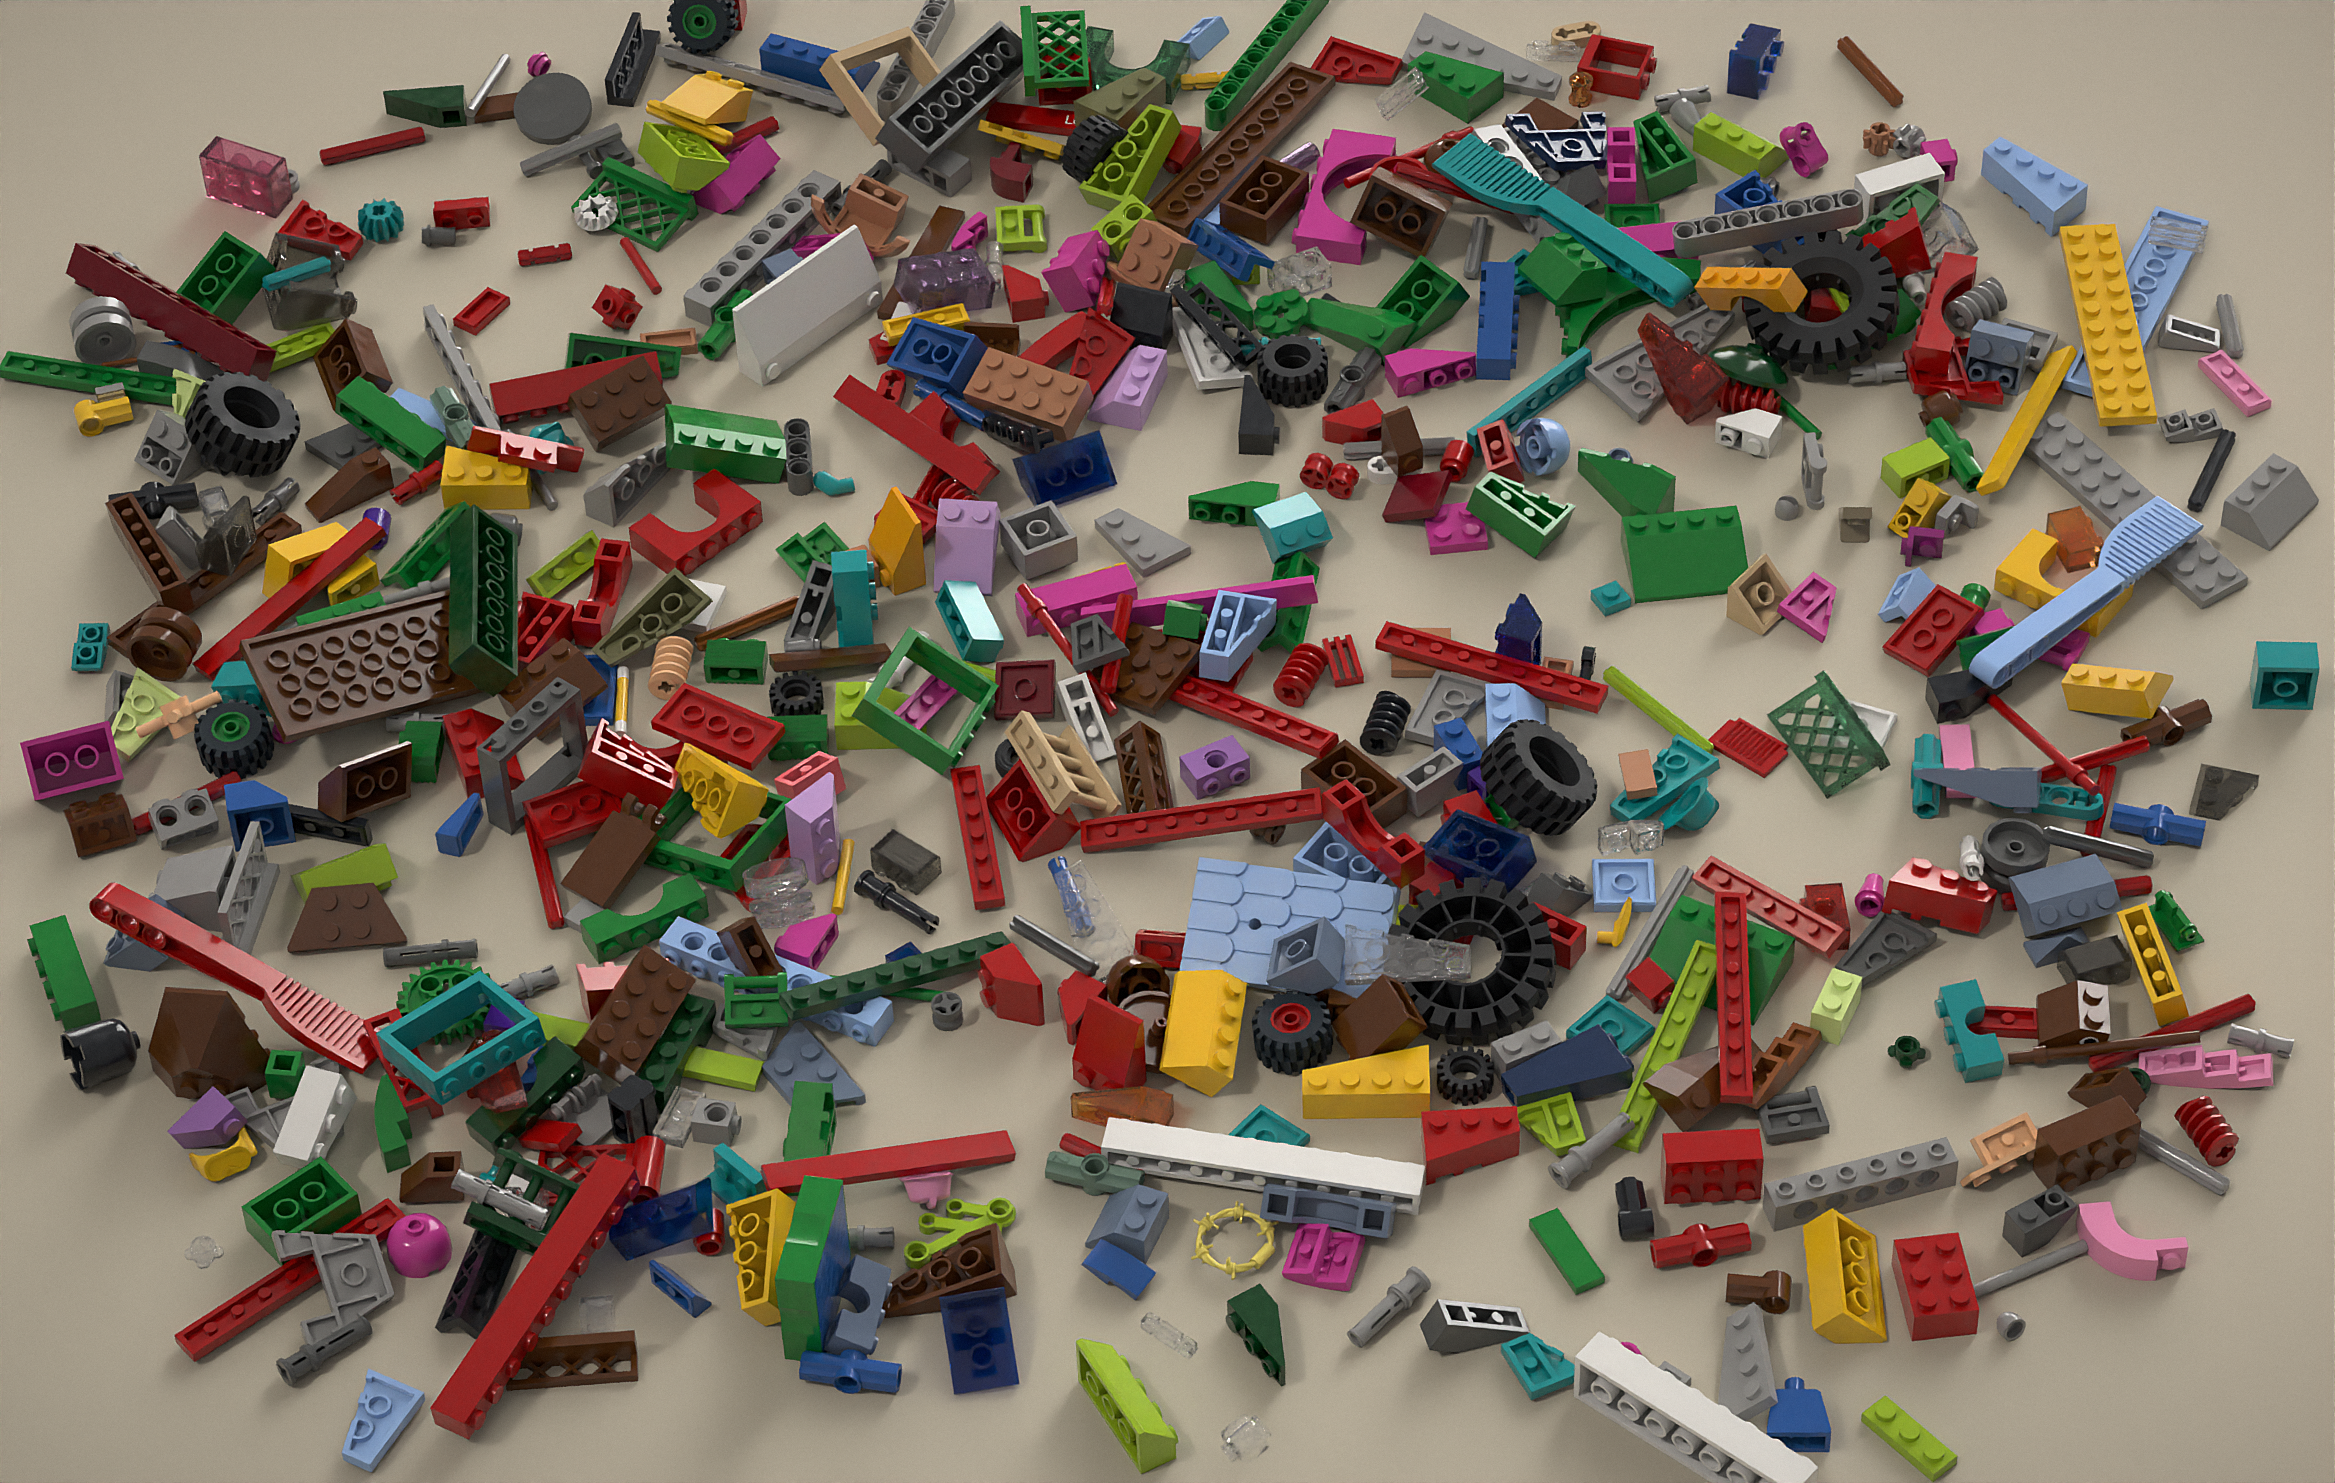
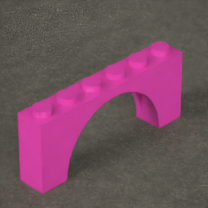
M1332 129L1329 139L1324 140L1323 157L1319 156L1317 161V174L1312 175L1311 192H1306L1304 200L1305 210H1300L1299 227L1293 230L1292 244L1296 245V256L1361 265L1367 248V231L1335 215L1327 207L1324 200L1334 188L1343 183L1345 178L1373 167L1375 163L1384 158L1396 156V137Z

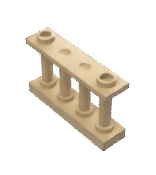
M1021 710L1004 733L1054 813L1062 815L1073 802L1089 807L1097 819L1114 816L1122 807V804L1073 726L1068 725L1059 737L1042 732L1032 715Z

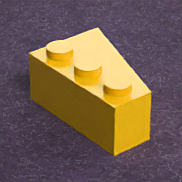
M446 445L440 484L444 510L463 501L469 507L475 504L482 510L530 509L533 488L529 468L498 462V457Z
M334 522L269 544L262 593L268 598L272 597L343 537L348 530L339 523Z

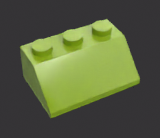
M1712 112L1708 113L1694 125L1693 151L1742 177L1756 170L1760 177L1766 178L1789 159L1785 149Z
M381 843L291 875V878L305 904L312 888L374 883L380 891L391 887V880L398 878L386 843Z

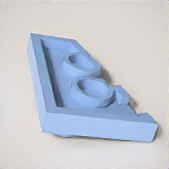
M368 1368L365 1388L360 1393L358 1410L355 1419L351 1422L342 1450L343 1460L372 1472L424 1403V1392Z

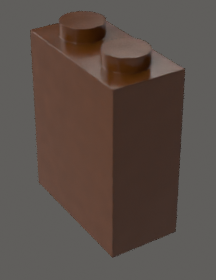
M1384 974L1379 976L1331 1023L1337 1034V1042L1350 1056L1349 1061L1404 1050L1428 1027L1403 984Z

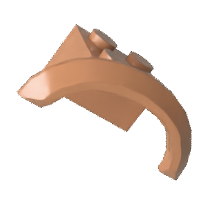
M860 173L849 188L845 205L833 222L825 210V200L813 194L811 196L813 214L828 234L842 233L852 225H856L874 257L887 258L899 255L907 249L910 240L898 235L895 241L886 244L903 220L909 199L908 195Z
M1140 218L1120 262L1117 263L1109 260L1106 265L1111 277L1118 283L1164 292L1175 269L1188 270L1199 245L1157 221ZM1172 299V307H1178L1175 300Z

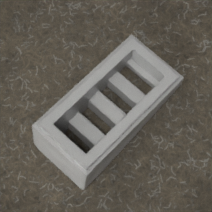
M2166 315L2159 330V347L2217 352L2219 350V329L2172 315Z

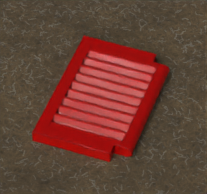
M1740 717L1736 721L1729 719L1708 739L1714 745V750L1763 778L1770 774L1788 756L1786 750L1789 745Z

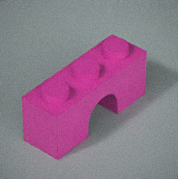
M1607 127L1608 204H1635V127Z

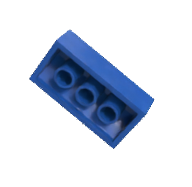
M771 33L759 48L761 70L834 91L819 70L828 56L838 51ZM872 61L847 70L861 92L864 91L879 70L880 63Z

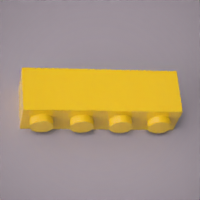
M2147 902L2117 912L2124 939L2158 1025L2162 1026L2189 1017L2183 992Z

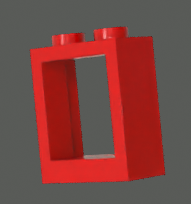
M1592 34L1577 66L1576 88L1639 100L1642 91L1648 89L1650 73L1654 74L1657 67V58L1654 57V46ZM1599 61L1639 68L1640 70L1637 76L1597 69Z

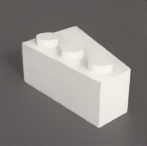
M306 1065L273 1149L274 1155L281 1164L303 1168L320 1156L325 1160L329 1148L357 1100V1096L342 1074Z

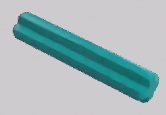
M323 256L263 277L262 287L271 292L327 273L331 270V261Z

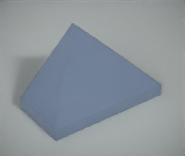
M2082 927L2023 943V947L2035 968L2090 954L2094 950Z

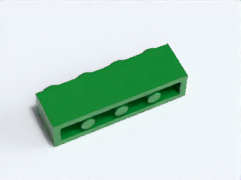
M357 376L336 395V414L418 472L445 455L446 437L442 432L426 424L417 414L411 413L402 407L396 399L385 395L372 382H367L360 376Z
M66 915L29 925L32 938L27 939L32 957L37 955L39 957V960H35L39 977H46L47 979L42 984L47 999H54L55 1003L50 1004L55 1022L61 1020L66 1031L100 1021L101 1017L97 1001Z

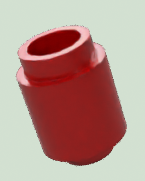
M1452 440L1448 443L1440 462V471L1449 470L1453 477L1451 482H1458L1467 475L1474 457L1473 447L1463 440Z
M704 1206L696 1210L692 1215L693 1244L700 1254L706 1256L716 1255L721 1252L722 1246L725 1244L724 1214L721 1210L712 1206Z

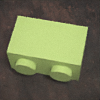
M1832 968L1811 1011L1810 1028L1821 1031L1822 1041L1840 1045L1860 1003L1861 976Z

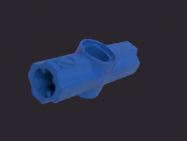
M2114 803L2110 821V829L2140 834L2146 842L2153 845H2162L2170 840L2201 847L2206 821L2174 815V812L2168 806L2162 804L2151 805L2148 809Z
M853 1349L844 1350L840 1355L805 1350L801 1356L799 1378L801 1380L833 1384L837 1390L847 1394L858 1393L861 1388L896 1393L899 1391L902 1375V1364L871 1360L864 1353Z

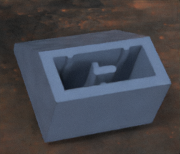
M1979 319L1971 331L1964 368L1969 382L1999 380L2002 392L2017 395L2029 362L2035 332Z
M155 894L149 898V900L184 918L185 913L159 895ZM116 930L114 936L106 945L105 949L108 952L103 964L108 967L150 972L165 962L168 956Z

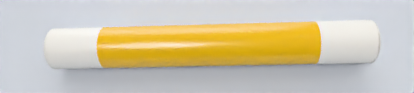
M625 666L617 669L615 733L620 737L624 734L627 735L629 669Z

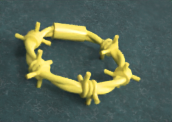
M1235 1201L1234 1208L1221 1210L1212 1216L1206 1213V1217H1203L1201 1221L1193 1219V1222L1197 1223L1199 1228L1196 1238V1255L1192 1256L1191 1259H1202L1203 1264L1207 1263L1210 1266L1225 1271L1227 1275H1232L1231 1280L1236 1278V1273L1248 1271L1253 1267L1260 1269L1275 1252L1273 1247L1275 1228L1273 1225L1279 1224L1278 1221L1271 1223L1266 1219L1260 1218V1215L1244 1209L1243 1203L1238 1206V1201ZM1234 1216V1221H1237L1238 1218L1239 1223L1242 1224L1244 1216L1251 1217L1260 1225L1262 1232L1256 1234L1257 1237L1261 1235L1267 1236L1268 1243H1265L1250 1259L1249 1263L1236 1265L1235 1262H1230L1231 1258L1228 1257L1226 1264H1220L1209 1255L1208 1249L1212 1248L1213 1244L1206 1246L1202 1242V1235H1206V1231H1209L1212 1226L1219 1229V1226L1213 1223L1216 1219Z

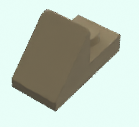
M1872 507L1839 508L1841 542H1869Z

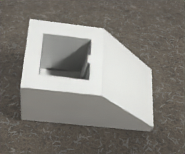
M1755 408L1720 417L1716 421L1715 442L1768 459L1781 438L1782 416Z

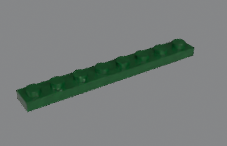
M1002 931L781 992L779 993V1004L792 1021L979 969L981 968L980 956L1011 942Z

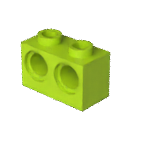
M1131 194L1095 224L1091 230H1098L1103 240H1106L1109 245V254L1119 262L1139 219L1157 220L1153 211Z

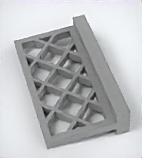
M250 821L218 910L223 934L221 939L249 955L252 953L280 874L279 864L268 863L260 822Z

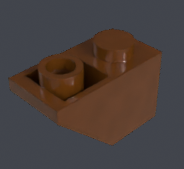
M461 1151L429 1152L401 1173L400 1203L464 1200L463 1192L451 1188L458 1170L462 1169L465 1171Z

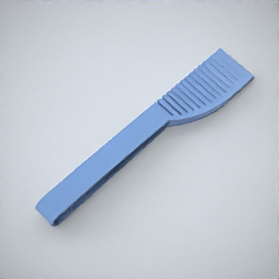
M2156 496L2126 517L2111 531L2101 549L2097 569L1980 651L1973 658L1969 672L1993 689L2000 687L2124 591V588L2127 589L2130 584H2134L2135 580H2139L2140 576H2144L2146 571L2149 572L2151 567L2154 568L2162 559L2167 558V555H2171L2178 547H2181L2200 532L2204 525L2161 497Z

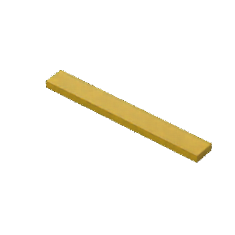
M2073 345L2049 354L1976 487L1981 496L1988 495L2005 487L2077 355Z

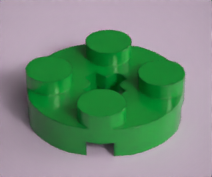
M1296 289L1273 293L1269 296H1261L1256 301L1257 307L1253 314L1257 331L1262 336L1263 334L1269 335L1270 339H1279V336L1282 335L1291 336V334H1298L1301 332L1300 327L1304 322L1307 325L1310 319L1307 302ZM1284 313V317H1278L1279 314Z

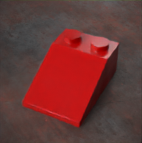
M1091 994L1087 999L1072 1057L1073 1079L1080 1085L1090 1087L1103 1094L1107 1099L1115 1100L1125 1106L1147 1082L1144 1020Z

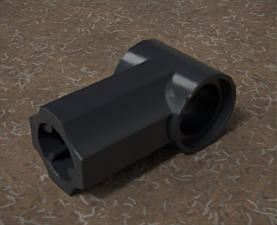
M1624 1177L1620 1182L1615 1183V1194L1619 1209L1618 1227L1620 1238L1654 1236V1219L1651 1207H1647L1643 1181L1637 1180L1635 1177Z

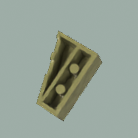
M1143 67L1075 100V126L1078 127L1083 120H1087L1090 116L1101 115L1127 131L1149 104L1161 107L1166 103L1165 77Z

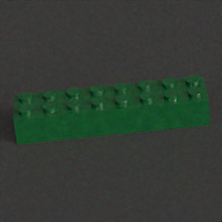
M473 504L451 524L449 666L457 675H463L470 680L477 689L495 697L518 676V535Z

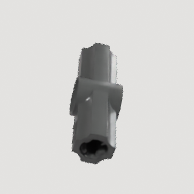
M1365 347V349L1359 350L1350 365L1341 369L1340 380L1324 402V411L1331 414L1354 406L1356 402L1361 401L1365 397V388L1381 365V356L1375 352V349Z

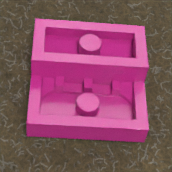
M1299 1223L1282 1275L1286 1279L1308 1286L1350 1291L1366 1240L1362 1234L1332 1232L1329 1224Z

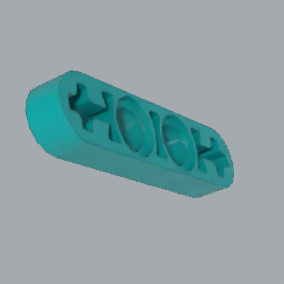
M2041 783L2040 803L2037 808H2032V812L2093 821L2103 815L2104 802L2100 793L2091 796L2084 789ZM2056 798H2066L2068 800L2064 804H2054L2052 802ZM1989 802L1990 804H1992L1993 806H1996V807L2007 808V809H2013V807H2004V806H2001V805H1998V804Z

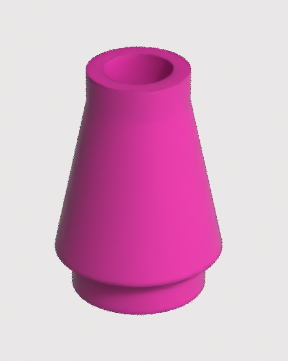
M1871 873L1866 876L1865 882L1854 900L1858 912L1867 917L1876 916L1883 908L1885 899L1883 890L1884 880L1879 874Z

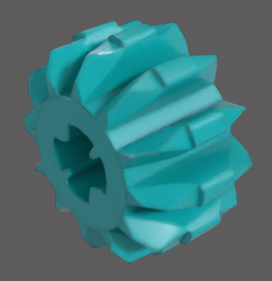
M385 198L381 201L373 199V203H364L363 209L358 210V228L367 240L375 239L376 243L380 240L388 242L390 237L398 238V233L403 231V211L400 206L396 205L395 201L387 202Z

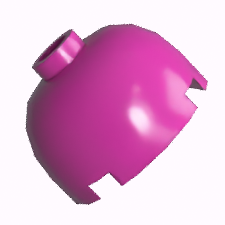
M413 1213L404 1216L395 1223L388 1234L387 1254L389 1261L398 1274L408 1278L429 1277V1272L437 1268L439 1271L444 1269L452 1256L453 1248L446 1226L436 1217L429 1214Z

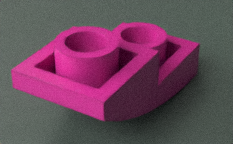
M979 211L960 228L951 245L953 267L956 269L976 256V245L988 237L987 216Z

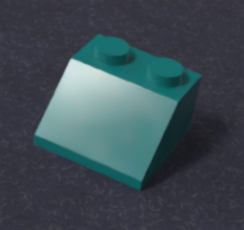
M1307 492L1252 510L1272 564L1278 563L1299 551L1305 554L1325 547L1333 539L1323 511Z

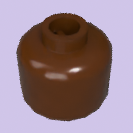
M1942 390L1922 401V412L1918 413L1924 427L1938 417H1942L1945 421H1949L1951 426L1959 423L1960 414L1963 413V409L1954 393L1949 394L1947 391Z

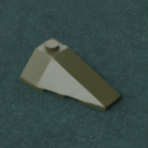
M674 568L591 650L612 668L691 623L713 601L679 570Z

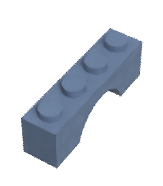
M1269 1183L1264 1186L1260 1218L1287 1223L1329 1224L1330 1227L1349 1230L1356 1234L1388 1238L1393 1233L1397 1203Z

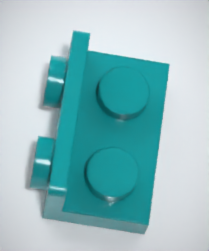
M722 1142L713 1149L715 1170L703 1178L702 1181L703 1186L727 1205L767 1192L762 1175Z

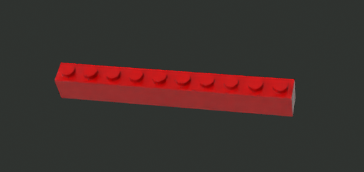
M601 1154L430 1407L436 1425L468 1440L475 1430H479L483 1426L486 1413L492 1404L499 1402L508 1380L517 1375L521 1367V1361L527 1352H531L535 1348L538 1336L543 1328L552 1323L556 1309L561 1301H565L570 1296L573 1283L577 1277L586 1272L593 1253L602 1248L608 1231L612 1225H616L620 1221L623 1209L628 1201L633 1200L638 1194L640 1182L636 1167L607 1154Z

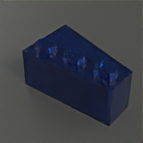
M1750 23L1742 34L1741 39L1743 41L1738 40L1735 44V47L1738 49H1731L1729 52L1727 94L1758 100L1762 90H1767L1769 74L1775 72L1777 56H1782L1784 41H1781V29Z

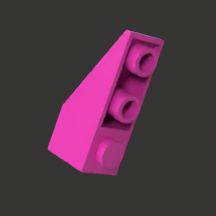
M1411 348L1385 356V378L1397 398L1476 376L1475 352Z

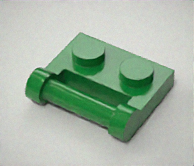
M778 972V975L746 977H734V974H724L725 1028L789 1027L788 1014L779 1004V993L788 991L787 972ZM778 988V993L734 995L735 989Z

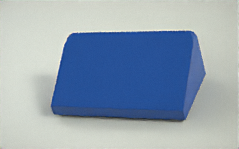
M655 1260L649 1262L652 1284L692 1317L696 1318L712 1305L711 1301L672 1269Z

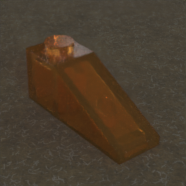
M1145 1086L1072 1093L1070 1097L1072 1118L1103 1127L1107 1126L1109 1117L1169 1126L1174 1116L1173 1094Z

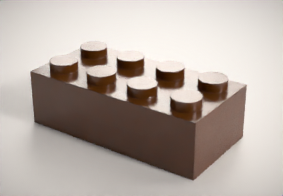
M644 944L622 974L573 1051L620 1084L629 1075L636 1074L696 979Z

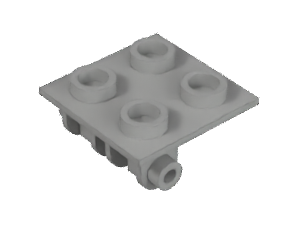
M597 1074L587 1075L585 1080L579 1084V1087L574 1086L571 1092H567L564 1095L563 1099L558 1103L552 1104L551 1110L543 1116L545 1120L577 1123L583 1133L575 1141L582 1146L595 1145L613 1130L607 1097L609 1093L600 1088L603 1082Z

